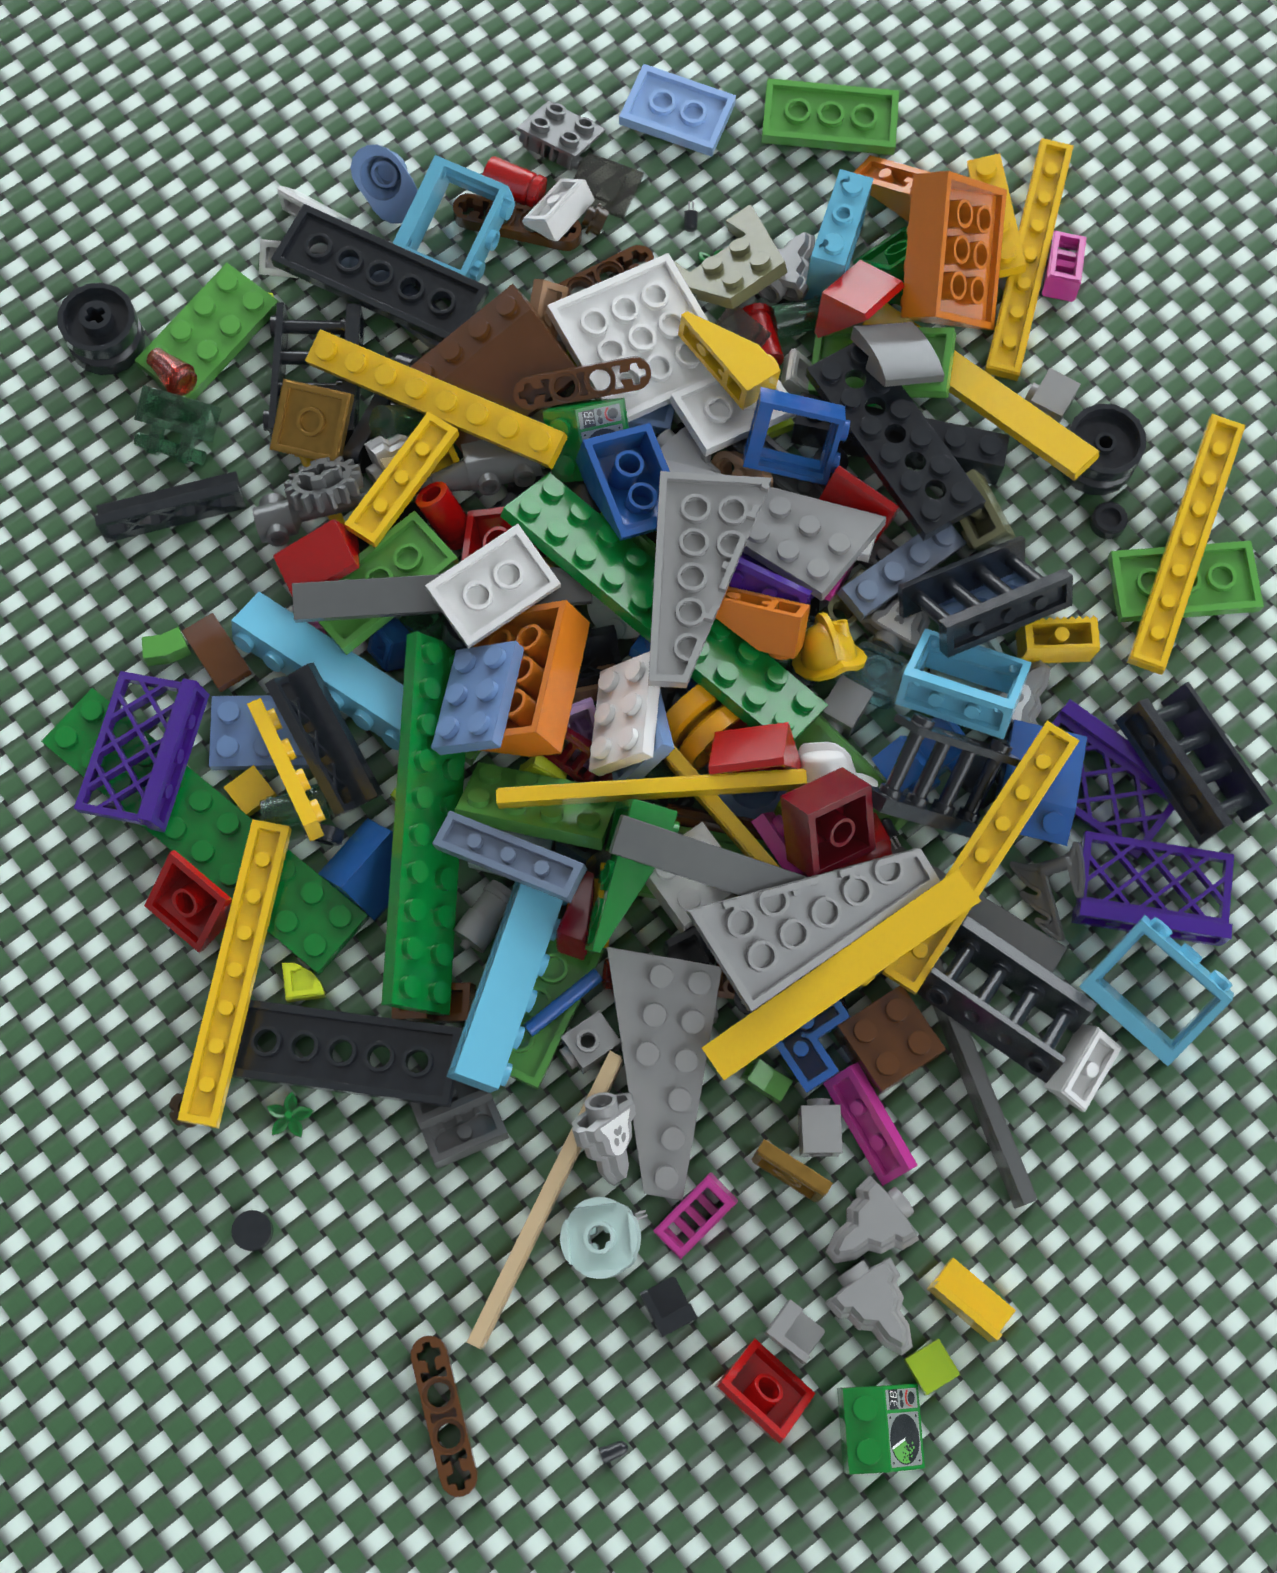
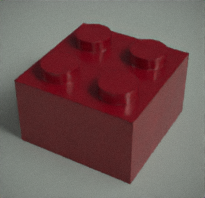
M841 767L780 796L787 861L809 877L836 870L876 850L871 785L847 769Z

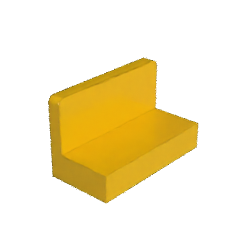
M950 1258L927 1288L930 1293L988 1342H997L1001 1338L1002 1334L1000 1331L1016 1311L955 1258Z

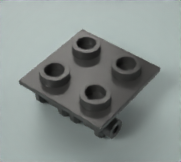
M547 101L517 127V131L521 132L519 141L523 143L524 148L540 154L544 158L549 154L550 161L554 162L557 159V164L570 171L573 168L576 170L580 169L583 157L579 155L606 130L595 124L593 120L587 117H580L566 110L563 105Z

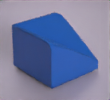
M393 618L370 636L367 651L386 672L405 668L407 634H410V632L397 618Z

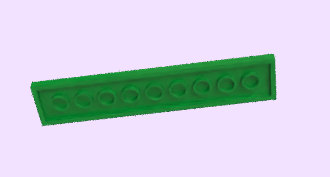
M550 472L503 508L500 516L512 527L519 524L533 545L651 643L655 560L630 539L620 541L603 516ZM715 618L691 678L749 727L789 722L795 741L824 712L828 704L767 653L755 649Z
M416 631L407 634L381 1005L436 1016L450 1015L455 936L453 929L455 928L459 858L437 850L432 843L449 811L455 812V808L463 794L465 752L439 755L431 748L456 651L449 648L444 641Z
M91 688L41 740L50 751L83 778L110 703L94 688ZM128 716L115 723L113 733L116 738L134 728ZM146 731L144 732L150 745L157 741ZM139 736L121 746L127 759L145 749ZM115 750L104 757L101 766L105 773L122 763L117 751ZM149 756L132 767L139 780L151 773L154 763ZM186 766L166 831L160 832L151 830L145 825L140 826L171 852L173 850L178 852L233 899L252 819ZM125 771L110 780V783L117 794L133 784L129 773ZM105 785L97 788L105 797L110 798ZM137 791L121 801V804L126 812L137 814L142 798ZM287 849L267 932L320 975L369 920V916Z

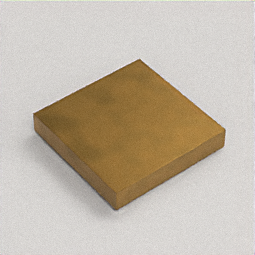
M283 379L270 450L314 460L329 457L330 461H334L338 457H342L355 395Z
M765 1139L751 1159L752 1163L813 1202H818L826 1196L833 1184Z

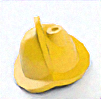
M822 612L816 615L814 625L807 630L804 646L796 658L792 659V666L795 672L806 680L820 682L833 679L846 671H858L864 668L867 656L862 649L854 644L849 631L848 620L831 621L828 614Z

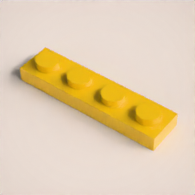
M1000 153L968 160L967 170L969 178L1007 190L999 278L1026 273V261Z
M428 411L344 523L346 530L376 548L459 437L458 429Z
M261 698L247 703L310 842L324 836L319 822L326 820L317 799L309 802L305 791L311 789L303 769L300 768L295 771L291 764V761L297 757L289 739L280 740L277 731L283 727L274 708L266 710Z

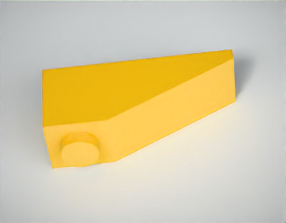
M688 311L681 314L678 336L742 410L757 402L761 387L776 389L781 370L772 355L766 354L758 344Z

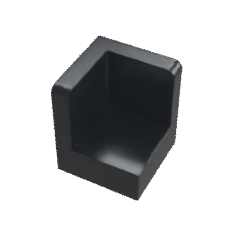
M695 926L664 942L663 952L666 957L710 965L715 964V957Z
M670 1277L639 1293L661 1338L698 1318L675 1277Z

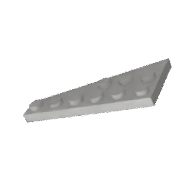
M670 460L666 461L670 472L724 475ZM769 487L743 552L782 577L811 590V595L823 601L886 524V517Z
M660 471L648 686L687 688L771 485L772 478Z
M914 848L686 910V913L746 1009L753 1011L940 882V879L921 848Z
M607 947L628 1091L633 1095V1102L635 1103L636 1115L633 1118L643 1191L644 1194L683 1201L707 1056L701 1048L710 1042L722 969L720 966Z

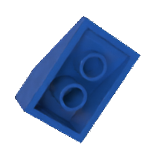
M651 423L583 440L576 457V463L589 494L619 540L622 541L657 531L660 471L670 472Z
M1014 719L1008 740V745L1013 747L1011 754L1022 760L1043 726ZM1070 732L1067 733L1080 741L1019 835L1067 846L1077 806L1087 742L1086 736ZM1003 763L994 801L1016 769V766Z

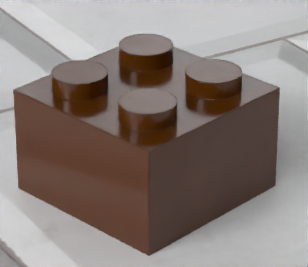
M902 986L893 989L839 1024L833 1032V1035L853 1064L859 1063L877 1096L927 1065L946 1050Z

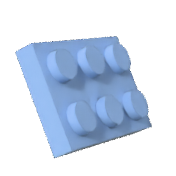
M643 64L619 115V125L712 157L735 106L736 95Z

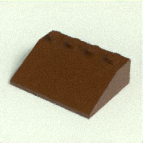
M512 284L410 367L531 418L542 408L525 410L519 407L513 397L516 383L526 376L576 366L528 299ZM567 376L559 377L554 383L556 393L560 395L574 381ZM542 379L544 387L533 389L531 383H526L524 390L519 392L520 397H526L528 403H533L535 395L545 393L546 401L553 400L549 393V379ZM458 429L459 437L454 443L462 452L461 444L482 439Z

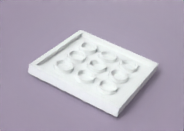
M669 253L547 305L546 313L577 367L631 356H638L647 361L651 369V379L644 388L637 391L596 398V400L625 398L628 422L670 404L672 393L712 376L678 336L681 314L686 311L707 321L708 319ZM637 363L630 364V371L619 373V365L612 366L616 376V388L623 386L621 383L623 378L629 377L632 378L633 383H639L640 376L646 372L645 369H639ZM598 369L591 373L589 382L594 389L603 390L609 386L610 376L606 371Z

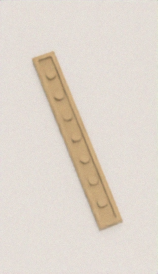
M609 1051L587 1098L597 1093L610 1092L623 1065L622 1056ZM583 1104L578 1116L586 1111L585 1104ZM572 1129L467 1340V1343L479 1349L485 1348L582 1149L577 1147Z

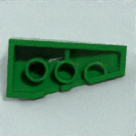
M634 798L617 802L607 836L605 851L609 852L620 815L678 833L680 824L678 821H675L678 811ZM611 854L610 860L606 862L604 869L600 871L598 883H600V890H604L603 898L598 897L593 906L585 945L586 951L601 952L655 868Z

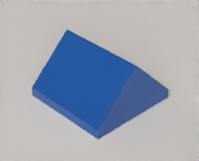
M367 818L318 874L375 922L388 908L393 832Z

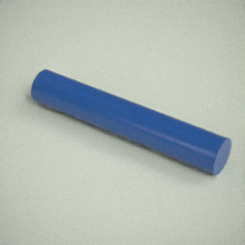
M593 968L523 1026L534 1037L602 982L603 978Z

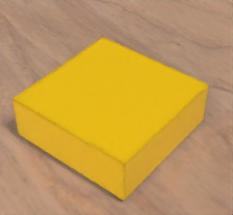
M254 765L223 787L240 810L249 817L277 797L274 790Z

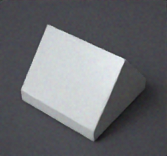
M796 348L790 350L784 361L780 382L788 393L801 396V392L809 394V380L805 373L806 368L811 366L812 362Z

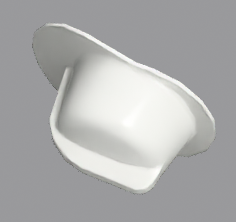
M804 743L798 750L801 769L806 770L807 783L843 767L870 785L878 787V781L873 777L856 773L851 755L845 748L836 743Z

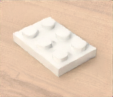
M713 375L672 393L670 397L671 405L705 457L748 437L757 402L742 410ZM778 379L775 390L788 393ZM773 410L769 427L796 414Z
M516 524L426 584L425 587L469 649L559 589L561 583L519 524Z
M650 651L600 671L589 771L598 776L653 758L660 687L648 686Z

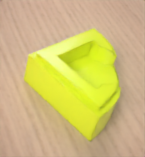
M544 756L531 757L519 769L520 771H528L560 779H566L567 777L564 771Z
M282 963L285 999L288 1003L326 997L324 988L314 973L296 963Z

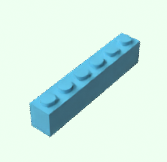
M258 592L231 620L232 640L238 648L246 653L252 652L261 658L271 670L275 672L281 671L285 675H289L302 666L314 662L338 709L351 717L358 727L366 731L371 730L380 736L390 748L399 750L403 684L352 651L346 655L332 638L309 623H295L292 612L261 592Z
M515 881L446 1077L488 1093L498 1090L500 1085H506L513 1066L511 1063H508L512 1049H518L523 1039L525 1027L520 1025L525 1012L530 1013L535 1004L538 992L533 990L537 976L542 977L548 966L550 955L545 954L549 941L556 939V931L561 922V919L557 918L561 906H566L568 902Z

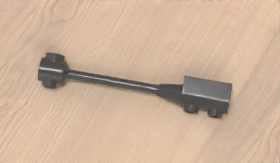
M482 439L461 444L464 459L432 473L416 495L427 485L442 481L446 483L450 491L472 490V492L480 491L481 494L490 496L500 490V485L515 482L519 487H528L535 482L536 477L542 476L540 464ZM367 492L360 493L359 496L355 497L350 496L351 503L345 504L341 502L336 510L332 509L331 511L319 513L318 509H314L309 514L305 513L304 508L295 511L293 505L290 506L288 500L281 494H267L260 499L259 506L253 508L254 521L262 543L268 542L275 547L283 546L289 541V536L298 535L302 522L355 510Z

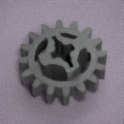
M329 457L316 459V461L313 460L309 467H298L299 472L289 474L290 480L284 482V491L289 505H293L295 511L304 508L306 514H309L314 509H318L319 513L331 511L332 509L336 510L341 502L345 504L351 503L350 496H359V489L364 488V479L359 464H354L353 459L344 462L343 457H338L334 461H330Z

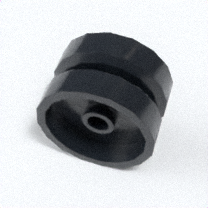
M89 283L74 289L63 299L57 312V326L78 365L94 374L112 375L129 369L135 363V359L143 352L145 347V332L126 293L110 284Z
M1096 404L1083 409L1074 417L1069 430L1099 451V457L1075 481L1063 473L1062 475L1076 490L1088 495H1107L1121 489L1131 478L1146 449V433L1140 420L1129 410L1115 404Z

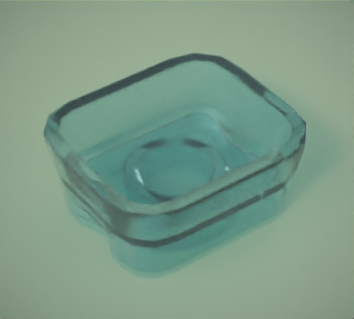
M862 642L858 647L867 656L864 668L858 671H846L841 675L874 692L869 703L870 705L885 710L893 708L896 705L899 687L908 661L904 657L873 643Z

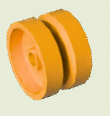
M699 684L681 697L666 713L674 746H680L679 751L695 770L709 763L715 732L745 728L747 725Z

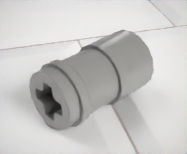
M492 880L489 885L483 888L481 896L472 908L466 911L453 929L455 934L462 940L460 943L462 948L468 950L471 946L481 953L486 950L498 932L512 892L509 888L496 880Z

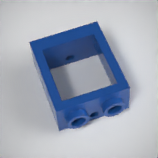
M761 387L744 448L743 467L827 485L830 473H834L840 463L841 453L837 452L839 442L846 441L850 429V420H846L845 406ZM773 410L831 422L820 460L763 448Z

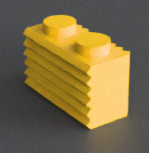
M1094 615L1091 618L1085 616L1083 619L1080 616L1076 619L1073 616L1069 619L1065 616L1062 619L1056 617L1054 620L1049 617L1047 620L1042 618L1020 627L1016 632L1017 658L1032 663L1040 660L1044 663L1091 662L1094 655L1100 651L1098 618Z

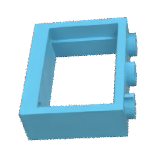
M435 155L393 244L478 282L484 274V261L489 251H494L500 239L499 230L504 220H509L514 211V197L509 186ZM449 183L494 201L461 270L417 251Z
M842 169L839 170L811 255L806 280L809 290L803 301L820 306L822 292L849 270L863 227L873 178Z
M925 628L903 673L895 704L1004 739L1022 694L1032 662L979 645L947 658L940 651L939 633ZM927 667L1007 693L1008 695L1007 698L924 672L923 670Z
M1144 915L1088 974L1079 987L1164 1064L1169 1066L1233 1000L1234 993L1230 990L1233 985L1219 971L1214 970L1210 973L1199 962L1202 960V957L1186 943L1180 946L1170 937L1173 932L1160 919L1154 917L1150 920ZM1144 934L1214 995L1173 1039L1169 1038L1103 979Z

